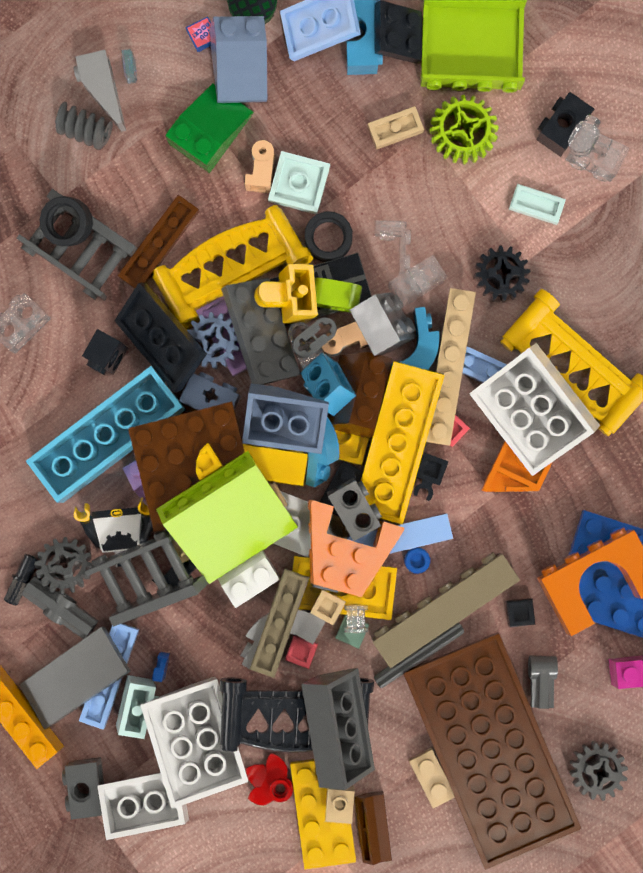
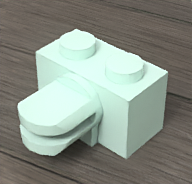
M127 675L116 722L118 735L145 738L147 726L140 704L159 697L154 696L156 686L153 679Z

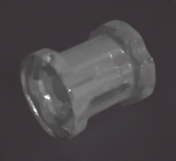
M344 605V610L347 611V627L344 628V632H368V628L365 627V611L368 610V606Z

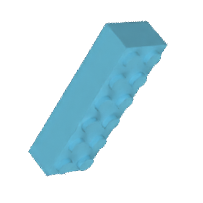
M150 366L27 459L26 462L57 503H64L133 450L128 428L177 416L186 409L157 371Z

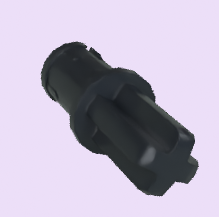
M26 553L24 554L16 574H12L13 580L4 597V601L15 606L19 604L22 598L21 594L35 571V561H40L38 558Z

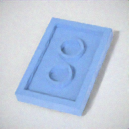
M304 0L280 11L289 58L293 61L361 35L354 0Z

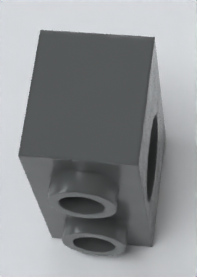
M101 757L70 761L62 771V781L64 786L67 785L68 796L65 797L66 811L70 812L71 820L102 816L98 785L104 784ZM78 783L87 784L89 793H81L78 789Z

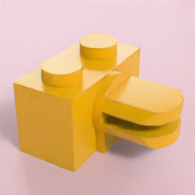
M288 264L279 273V282L264 281L256 288L254 293L256 303L260 307L282 308L283 323H308L318 315L313 265Z

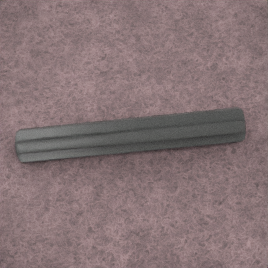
M458 622L392 668L388 666L374 676L375 682L380 688H384L403 675V673L409 671L464 634L463 627Z

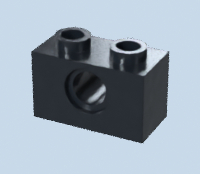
M571 92L567 94L565 99L561 96L551 109L555 113L550 119L545 117L537 128L540 134L536 140L560 157L595 110ZM557 120H566L569 127L560 126Z

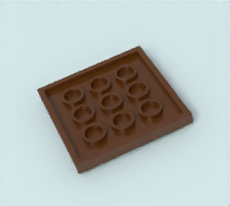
M232 401L128 428L154 532L166 529L156 509L200 481L196 473V460L200 450L207 443L210 444L223 466L245 453Z

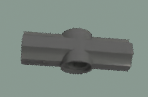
M34 576L26 585L21 595L42 609L43 614L51 621L59 625L63 624L82 639L89 636L96 627L98 620L77 606V602L66 593L61 594L59 590H55L53 593L50 592V585L48 584L43 587L42 579Z

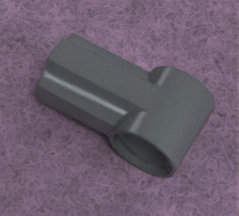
M529 655L528 676L531 679V707L539 709L554 708V680L557 679L558 675L556 656Z

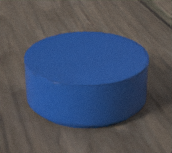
M412 548L405 554L404 564L412 573H423L430 565V556L422 548Z

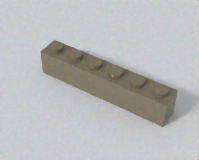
M494 552L490 553L481 560L483 563L475 570L473 567H470L460 574L461 579L456 583L452 584L449 581L438 589L440 592L432 599L430 596H427L417 603L419 608L411 613L408 610L401 613L395 618L397 621L389 628L387 625H384L375 631L374 635L376 637L372 639V642L388 666L392 668L519 582V577L504 555L501 553L497 555Z

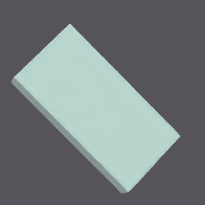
M517 184L509 210L557 225L566 199Z

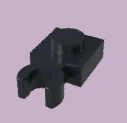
M424 452L416 475L422 481L414 488L413 496H417L419 490L424 488L428 492L426 500L430 501L433 497L432 484L440 486L449 461Z

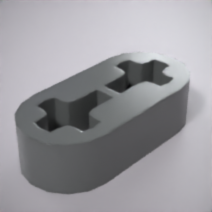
M325 317L320 318L294 339L292 344L294 353L302 358L309 357L335 336L337 331L335 322ZM320 323L324 326L330 325L331 328L328 330L329 336L326 334L321 335L319 338L315 336L321 329ZM312 337L314 342L308 346L310 351L308 353L305 350L300 352L298 350L300 346L299 340L302 339L305 342Z

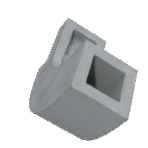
M298 609L290 634L297 635L314 644L326 621L311 614L309 610ZM269 613L256 621L246 634V637L254 641L253 644L248 642L240 655L245 658L241 665L250 669Z

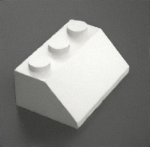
M161 773L98 785L106 840L183 825L189 820L187 804L171 809Z

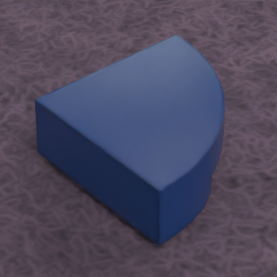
M159 653L157 666L153 671V681H164L170 653Z

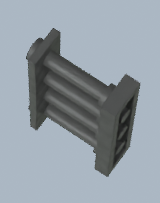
M51 189L46 197L52 200L63 195ZM63 206L54 213L53 224L65 212L73 217L71 226L63 235L64 237H71L79 230V214L74 208ZM93 216L91 230L93 231V238L71 269L58 261L69 246L56 245L50 255L38 248V245L45 237L40 226L29 241L20 234L16 239L23 244L21 246L22 250L32 257L38 254L84 286L83 292L94 300L97 297L104 301L106 300L107 296L100 291L101 287L122 258L125 259L127 256L131 258L137 250L135 245ZM107 241L114 246L112 249L114 252L90 284L80 277L79 274L100 245L105 244Z
M167 529L153 535L154 539L107 558L106 554L97 557L91 561L93 566L85 571L87 576L100 571L117 604L115 607L117 611L109 617L113 627L195 596L208 585L204 575L194 579L192 575H188L171 542L174 538ZM162 546L179 579L178 585L172 587L171 584L167 583L151 552L152 549ZM141 555L158 587L157 593L151 595L150 592L146 591L130 558ZM118 563L121 564L138 597L135 602L131 603L130 600H126L110 569L111 566Z

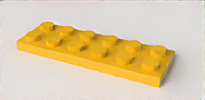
M393 361L361 481L369 493L365 498L369 505L375 503L382 516L380 519L403 524L445 375Z

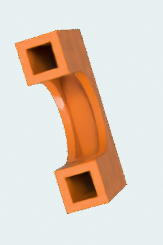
M621 528L610 534L611 539L604 543L602 540H598L587 546V552L581 555L578 552L573 553L564 559L566 563L558 567L553 564L541 571L543 575L537 577L566 634L573 636L595 624L579 592L582 574L594 563L608 561L617 566L634 596L643 599V545L635 530Z

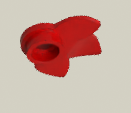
M271 753L268 756L266 765L255 764L246 768L248 780L255 787L250 792L248 799L254 804L264 806L272 801L285 802L292 796L293 784L287 777L288 768L281 757ZM283 784L285 790L278 792L275 788L276 785Z

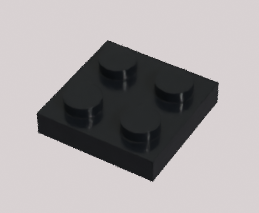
M382 0L375 3V54L415 64L422 61V11Z

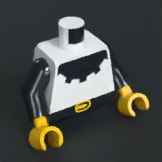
M141 497L138 507L92 512V516L90 515V505L88 503L84 504L85 512L78 511L77 506L74 507V518L80 521L85 534L96 548L101 549L102 553L115 552L117 554L148 541L153 532L148 506L143 503V497ZM116 564V567H121V564Z

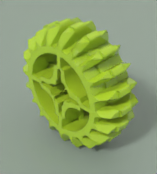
M463 94L460 101L453 96L451 97L450 104L446 101L442 102V109L437 108L435 110L436 117H432L430 122L433 127L430 128L429 133L435 135L431 139L432 144H438L436 147L437 152L445 150L444 159H447L449 155L454 156L452 159L453 163H456L458 158H462V163L465 165L468 162V157H470L473 163L477 162L478 156L481 158L486 157V150L491 151L493 149L491 142H496L498 138L494 133L498 131L499 126L493 124L497 120L496 115L489 116L492 108L487 107L484 109V100H481L479 104L475 103V96H472L470 101H466V96ZM465 113H469L475 116L476 118H469L466 116ZM454 115L455 125L444 132V122ZM483 128V139L474 145L473 134ZM451 141H459L463 147L457 146Z

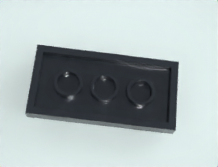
M138 283L114 321L173 392H180L207 353L147 283Z

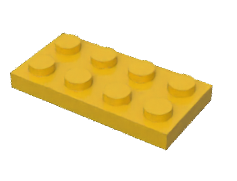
M294 556L292 571L309 577L299 609L311 611L322 589L310 586V557ZM381 566L362 597L338 591V593L326 591L346 601L340 614L391 620L397 568Z
M315 760L290 762L304 870L355 863L356 855L351 824L325 822L327 788L319 787Z

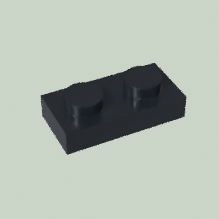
M343 461L322 496L320 503L333 506L327 492L353 477L357 483L360 482L363 471ZM346 491L342 496L343 501L349 503L355 491ZM333 508L332 514L339 517L337 511Z

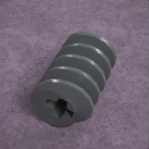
M64 101L57 112L55 120L56 132L59 135L65 134L69 139L75 137L77 142L84 141L87 146L94 145L95 149L101 150L111 136L112 120L107 126L104 125V117H100L98 122H95V113H91L87 119L85 109H82L77 115V107L73 105L67 111L68 104Z

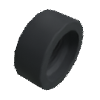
M66 196L55 197L48 201L41 210L39 219L45 238L59 246L79 245L88 238L93 226L92 214L87 205L79 199ZM63 206L72 207L79 214V230L71 237L60 236L54 229V213Z
M324 211L316 214L309 220L305 228V244L315 259L322 262L333 261L344 257L349 252L352 245L353 231L350 223L343 215ZM326 222L338 225L344 235L341 246L331 252L319 249L314 242L316 228Z

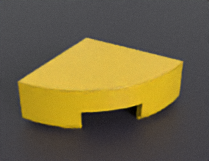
M209 443L200 450L196 460V473L200 481L223 467Z

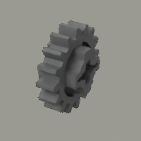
M64 537L63 543H59L55 538L53 539V546L44 544L45 553H37L38 558L41 560L35 561V568L40 569L36 572L37 578H43L41 581L43 587L50 584V592L52 593L56 588H60L61 594L65 593L66 588H69L74 593L75 585L83 588V578L90 579V575L87 576L85 571L93 566L91 562H88L91 560V553H85V545L77 547V539H74L72 543H68L67 537ZM52 555H55L54 558H53V560L50 561V562H48V560L50 559V557H51ZM65 563L68 567L63 569V566L60 564ZM80 569L79 573L74 577L75 571Z
M592 741L591 748L583 744L582 753L574 752L578 757L577 761L570 760V764L575 767L574 770L569 771V774L576 778L572 782L573 785L580 787L579 792L582 795L588 793L592 800L598 795L602 801H605L607 793L614 798L615 793L613 790L617 788L622 791L623 787L619 783L628 779L622 774V772L628 770L625 764H621L625 760L624 756L621 754L616 755L618 750L614 746L609 749L606 742H602L599 747L595 741ZM608 757L612 759L615 769H612L609 766L610 760L608 759ZM600 767H602V768H603V771H602V772H597V775H596V774L594 773V770H595V769H600ZM582 772L589 776V784L585 783Z

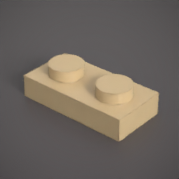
M415 106L370 122L367 126L376 150L424 132Z
M432 748L408 759L432 808L455 798L447 777Z

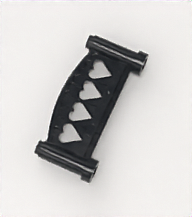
M235 677L220 679V691L223 692L220 745H222L223 751L235 752L240 744L277 752L313 751L309 729L303 732L298 730L299 723L306 715L303 690H247L246 679ZM360 678L368 724L370 693L374 692V680ZM259 709L268 727L264 732H259L257 729L253 732H248L246 729L247 724ZM285 709L293 723V729L289 732H285L283 729L279 732H274L272 726Z

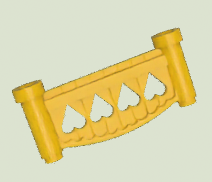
M273 205L265 211L266 216L263 220L242 224L217 234L189 252L171 269L167 268L166 265H161L153 270V279L165 302L186 330L193 327L191 321L197 323L200 321L196 310L223 296L221 289L224 286L252 281L285 262L287 264L309 265L312 262L313 256L309 249L303 247L281 208ZM260 233H267L269 235L267 252L265 253L251 246L249 240L253 237L258 238ZM240 244L245 245V263L241 264L226 256L227 252L231 249L235 250ZM218 256L223 257L222 276L220 277L204 269L205 263L208 261L213 262ZM199 268L201 270L199 289L183 282L182 276L186 273L191 274L193 269Z
M541 288L534 295L535 300L502 336L503 339L500 343L510 352L517 349L522 354L531 347L530 342L532 339L551 334L550 348L547 355L549 360L553 355L571 351L568 371L560 374L592 416L598 420L600 425L598 429L609 437L611 433L614 434L642 403L643 375L637 373L632 380L626 377L553 313L560 304L550 293ZM590 368L588 386L585 390H579L577 383L570 382L569 375L572 372ZM609 385L607 404L605 407H599L596 400L589 398L588 393L591 389Z

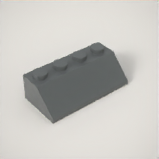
M358 668L317 675L302 683L311 746L320 788L346 790L375 770Z

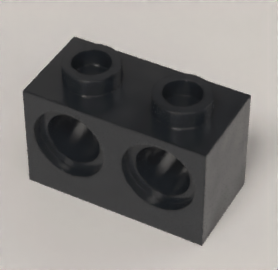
M97 329L82 357L88 360L86 365L97 372L105 375L108 371L114 375L129 348L119 340Z

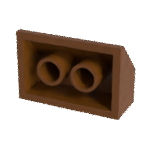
M370 352L340 355L338 364L356 396L335 416L330 413L327 414L335 430L372 439L392 358L382 355L374 356Z

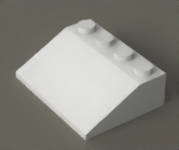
M537 343L469 393L532 476L589 437L600 426Z
M216 677L188 685L140 704L171 809L248 782L239 749L235 752H226L222 750V745H220L223 696Z

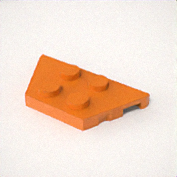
M504 440L481 491H539L552 463L532 476Z

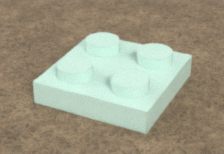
M281 151L268 202L318 214L330 164Z

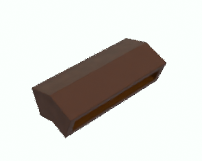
M370 792L355 796L363 863L375 865L381 862L392 861L384 792Z

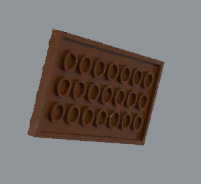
M498 632L403 673L485 870L582 829Z

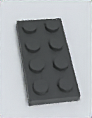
M269 278L226 285L221 289L251 383L260 385L301 375L280 309L277 307H260L254 298L256 288L264 281H270Z

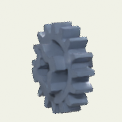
M210 312L209 318L205 319L201 314L199 315L200 322L191 321L194 329L187 331L196 341L203 344V349L207 353L202 361V367L206 368L211 363L212 368L217 369L220 362L226 367V359L235 360L232 354L233 351L240 352L241 350L236 346L238 340L237 336H235L234 327L231 328V318L224 321L222 313L219 314L218 318H215L213 312ZM211 325V328L201 331L205 326ZM223 328H225L230 335V341L224 339L222 335L224 331ZM214 335H216L219 342L218 344L213 343L211 347L207 340L208 338L213 339ZM222 350L226 351L222 355L215 357L216 353Z

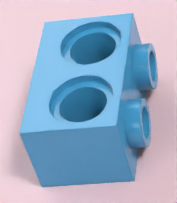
M323 352L301 372L306 390L312 394L313 398L329 402L328 413L333 416L356 396L340 365Z

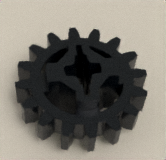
M499 245L497 252L490 248L487 251L488 256L484 254L480 256L482 263H476L475 268L480 271L474 274L475 279H480L476 287H484L483 296H486L488 293L492 294L491 301L500 296L501 301L505 302L508 295L514 300L517 297L516 292L522 294L525 290L522 285H527L530 281L524 277L531 272L530 269H524L528 260L521 261L519 257L522 253L519 251L514 255L512 253L513 247L511 246L507 251H504L502 245ZM495 259L494 268L486 269L487 264ZM507 259L513 262L515 266L511 265ZM500 268L503 273H507L504 279H502L501 275L497 274ZM518 278L516 285L509 289V281ZM491 281L497 287V289L492 287L488 282Z

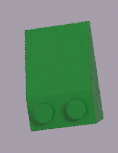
M212 83L178 117L165 137L170 146L210 174L254 112L240 102L217 103L215 84Z

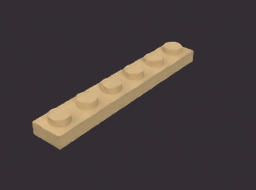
M449 289L436 372L445 376L426 442L448 446L451 444L476 292Z

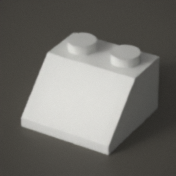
M262 550L218 578L234 607L237 608L280 580L281 577Z

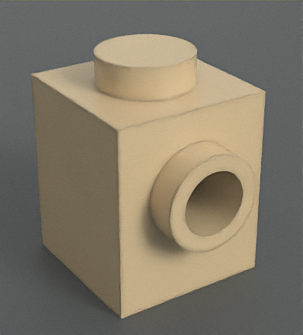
M354 785L346 790L327 788L325 822L352 824Z

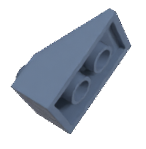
M264 16L213 17L209 28L217 103L267 102V39Z
M251 383L242 443L322 454L329 402L279 387Z

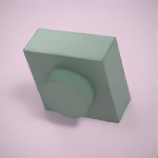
M345 615L335 638L359 649L369 624L350 615Z

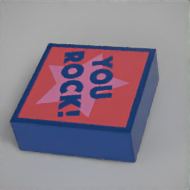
M208 16L185 27L197 52L211 46L209 35L211 22Z

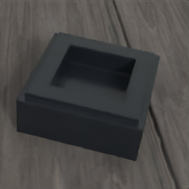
M532 598L506 601L509 627L536 625Z

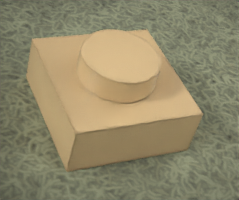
M322 589L310 613L334 625L346 601Z

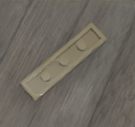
M284 569L250 670L275 678L309 580L308 576Z

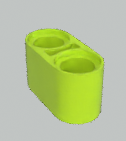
M314 278L317 307L351 313L350 309L359 304L362 286L343 281Z

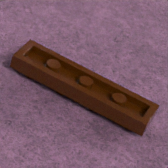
M178 194L118 274V277L134 289L138 283H147L153 275V270L160 266L198 215L199 209Z

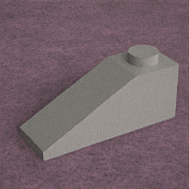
M106 50L76 56L77 66L73 68L77 82H82L87 92L120 131H126L113 71Z

